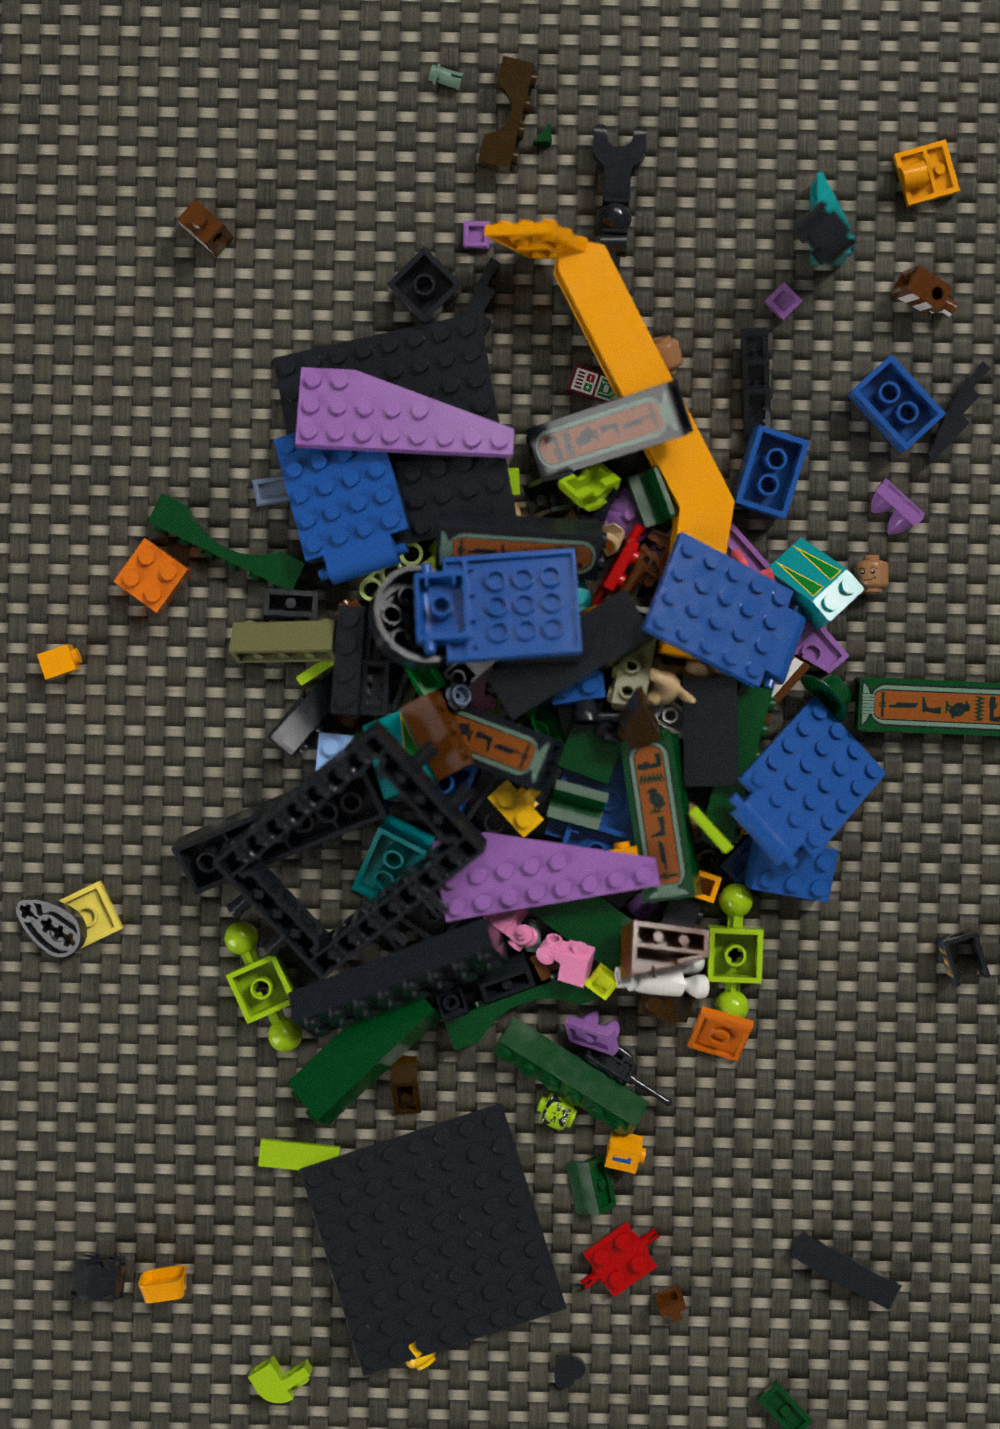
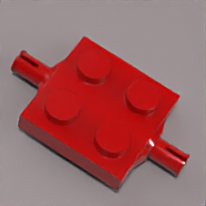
M635 523L628 537L626 536V541L622 544L600 585H598V589L590 601L591 604L598 606L603 602L607 594L613 590L620 589L627 577L624 574L626 567L633 566L640 554V551L637 550L640 544L637 541L643 530H645L640 524Z
M627 1221L623 1222L583 1251V1254L592 1266L593 1272L581 1279V1283L588 1289L597 1281H600L606 1285L613 1297L617 1296L657 1267L656 1262L649 1254L648 1245L660 1238L659 1234L652 1228V1230L641 1237L632 1230Z

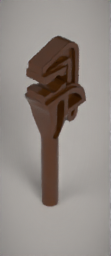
M655 529L651 530L646 539L650 543L655 544L658 550L661 548L665 550L657 558L658 553L650 551L648 546L642 544L638 549L640 554L617 593L625 589L629 594L634 585L643 581L645 588H650L655 582H660L668 561L671 535Z

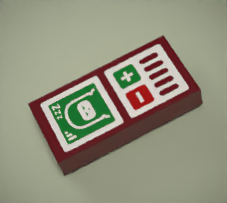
M575 365L567 389L568 392L601 403L617 399L605 374Z

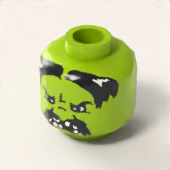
M553 1091L548 1097H541L536 1110L541 1112L539 1116L540 1122L561 1131L565 1127H571L578 1109L575 1108V1105L570 1104L565 1097Z

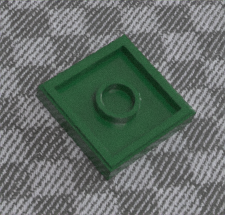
M572 723L565 742L566 745L557 766L607 785L621 750L620 743L617 744L600 738L596 734L598 724L576 725ZM615 730L614 736H619L618 731Z

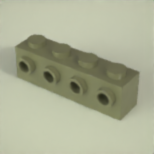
M636 606L645 621L649 608ZM654 637L655 640L613 665L612 678H616L615 687H609L607 702L611 703V712L622 710L636 687L642 686L647 696L650 670L653 666L657 644L656 637Z
M322 618L319 621L295 619L294 621L282 622L272 619L268 622L245 620L233 623L229 653L237 663L334 661L337 623L335 620Z

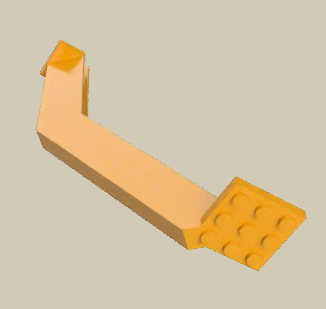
M542 219L541 223H535L530 220H519V223L499 220L497 224H485L484 236L529 259H555L553 274L616 398L673 380L605 245L588 242L586 237L574 235L573 230L557 225V221L551 219ZM686 406L694 432L643 449L651 466L657 465L659 467L676 514L672 521L669 555L677 534L681 532L726 555L735 501ZM658 640L657 654L677 659H696L666 642Z

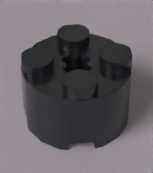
M822 200L796 222L797 229L793 232L801 243L805 244L807 242L813 249L811 255L820 265L823 263L832 265L854 246L857 240L854 237H848L851 229L835 210L829 213L825 209L827 203Z
M92 1252L84 1253V1256L75 1257L72 1266L70 1295L77 1293V1298L87 1300H103V1297L113 1294L114 1300L123 1298L127 1265L125 1257L122 1255H110L109 1259H101L99 1253Z

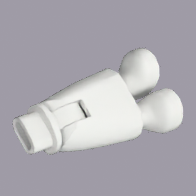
M705 959L697 963L620 980V967L615 968L617 987L627 988L628 991L677 997L682 996L684 991H686L696 999L706 998L709 993V980L707 976L703 974L697 975L703 970ZM683 974H685V975H694V976H691V977H688V978H684V975H683Z

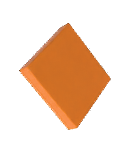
M702 1006L689 1036L687 1047L738 1062L753 1029L754 1021Z

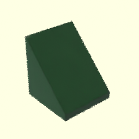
M548 124L533 141V146L552 145L551 124Z

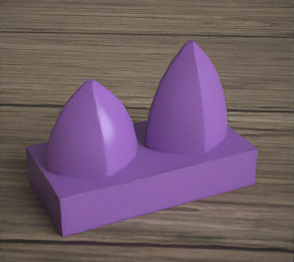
M887 478L879 484L871 501L872 513H883L893 507L895 508L888 522V535L901 533L913 525L916 527L925 515Z
M597 1010L587 1013L580 1018L569 1016L564 1022L569 1042L613 1056L619 1050L617 1037L620 1027L618 1022L612 1021L599 1025Z

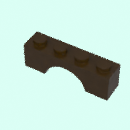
M503 56L497 79V90L503 93L509 100L512 113L508 122L501 129L484 134L478 159L479 167L510 174L511 167L517 166L520 151L516 150L517 141H523L526 125L522 124L524 114L529 115L532 99L528 98L530 88L535 89L538 79V73L534 72L533 62Z

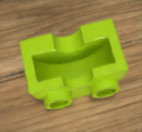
M600 462L583 469L578 478L572 474L558 480V488L579 507L585 508L590 512L599 509L608 502L605 500L606 496L613 488L618 489L621 479Z

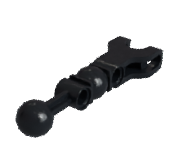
M596 124L594 127L592 156L597 165L604 171L603 207L598 214V222L601 227L600 244L605 245L616 269L620 273V257L626 258L627 229L632 221L631 211L629 210L631 173L645 159L647 129L643 126L635 127L632 142L626 147L618 148L608 141L606 125Z

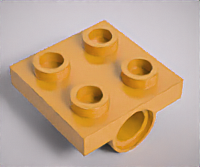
M946 139L893 155V161L907 208L960 192Z

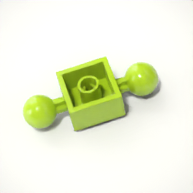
M733 883L724 887L719 895V905L727 915V925L707 924V930H710L709 957L706 958L705 975L709 982H725L724 992L715 1001V1010L745 1018L749 1011V1003L745 995L740 992L741 983L762 984L764 930L760 926H743V916L752 908L753 896L746 886ZM732 948H736L740 952V955H736L734 960L728 955Z
M247 921L234 922L225 932V944L232 953L241 955L245 965L230 971L226 975L247 1024L268 1015L272 1024L268 1031V1039L271 1046L280 1052H290L298 1047L302 1039L301 1027L295 1024L293 1019L286 1018L282 1010L290 1006L288 993L296 990L280 952L275 957L268 954L259 958L255 949L259 940L258 931L255 926ZM261 981L268 984L267 992L264 989H258L257 986Z

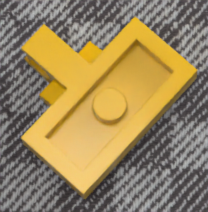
M507 779L487 797L523 838L544 820L534 809L538 805L535 798L541 793L531 788L526 790L523 786L517 790Z

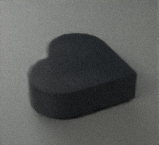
M556 1355L554 1380L558 1387L563 1389L569 1388L575 1379H579L585 1374L586 1369L583 1359L577 1356Z

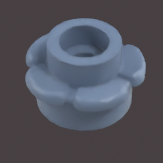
M453 683L450 688H447L445 697L450 707L463 709L471 700V691L464 684L457 685V683Z

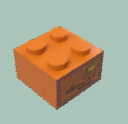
M144 538L113 582L156 613L163 614L193 571L156 544Z

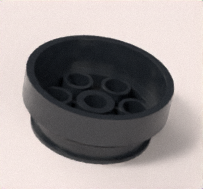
M421 565L405 566L387 576L371 599L368 619L373 640L377 648L387 659L401 667L426 670L447 664L446 646L436 647V654L426 655L421 647L416 644V629L410 621L415 622L413 575L421 573ZM432 567V572L442 571L438 568ZM401 597H405L410 604L403 602ZM384 614L391 616L394 622L388 621ZM394 639L400 640L404 647L398 646Z

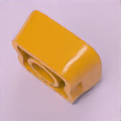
M177 1265L150 1269L143 1272L138 1286L145 1303L183 1298L184 1290L187 1288V1267Z

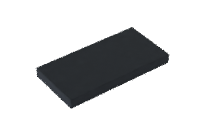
M733 677L683 678V689L696 700L693 704L683 701L684 787L739 786L738 680Z

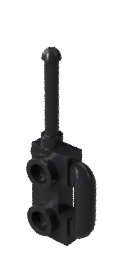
M618 1044L619 1050L616 1052V1055L621 1057V1060L607 1053L591 1048L587 1049L582 1060L607 1075L608 1078L617 1081L619 1085L623 1086L627 1083L630 1085L634 1084L663 1102L665 1106L672 1105L670 1097L667 1098L637 1079V1076L633 1074L637 1064L633 1063L631 1052L622 1045Z

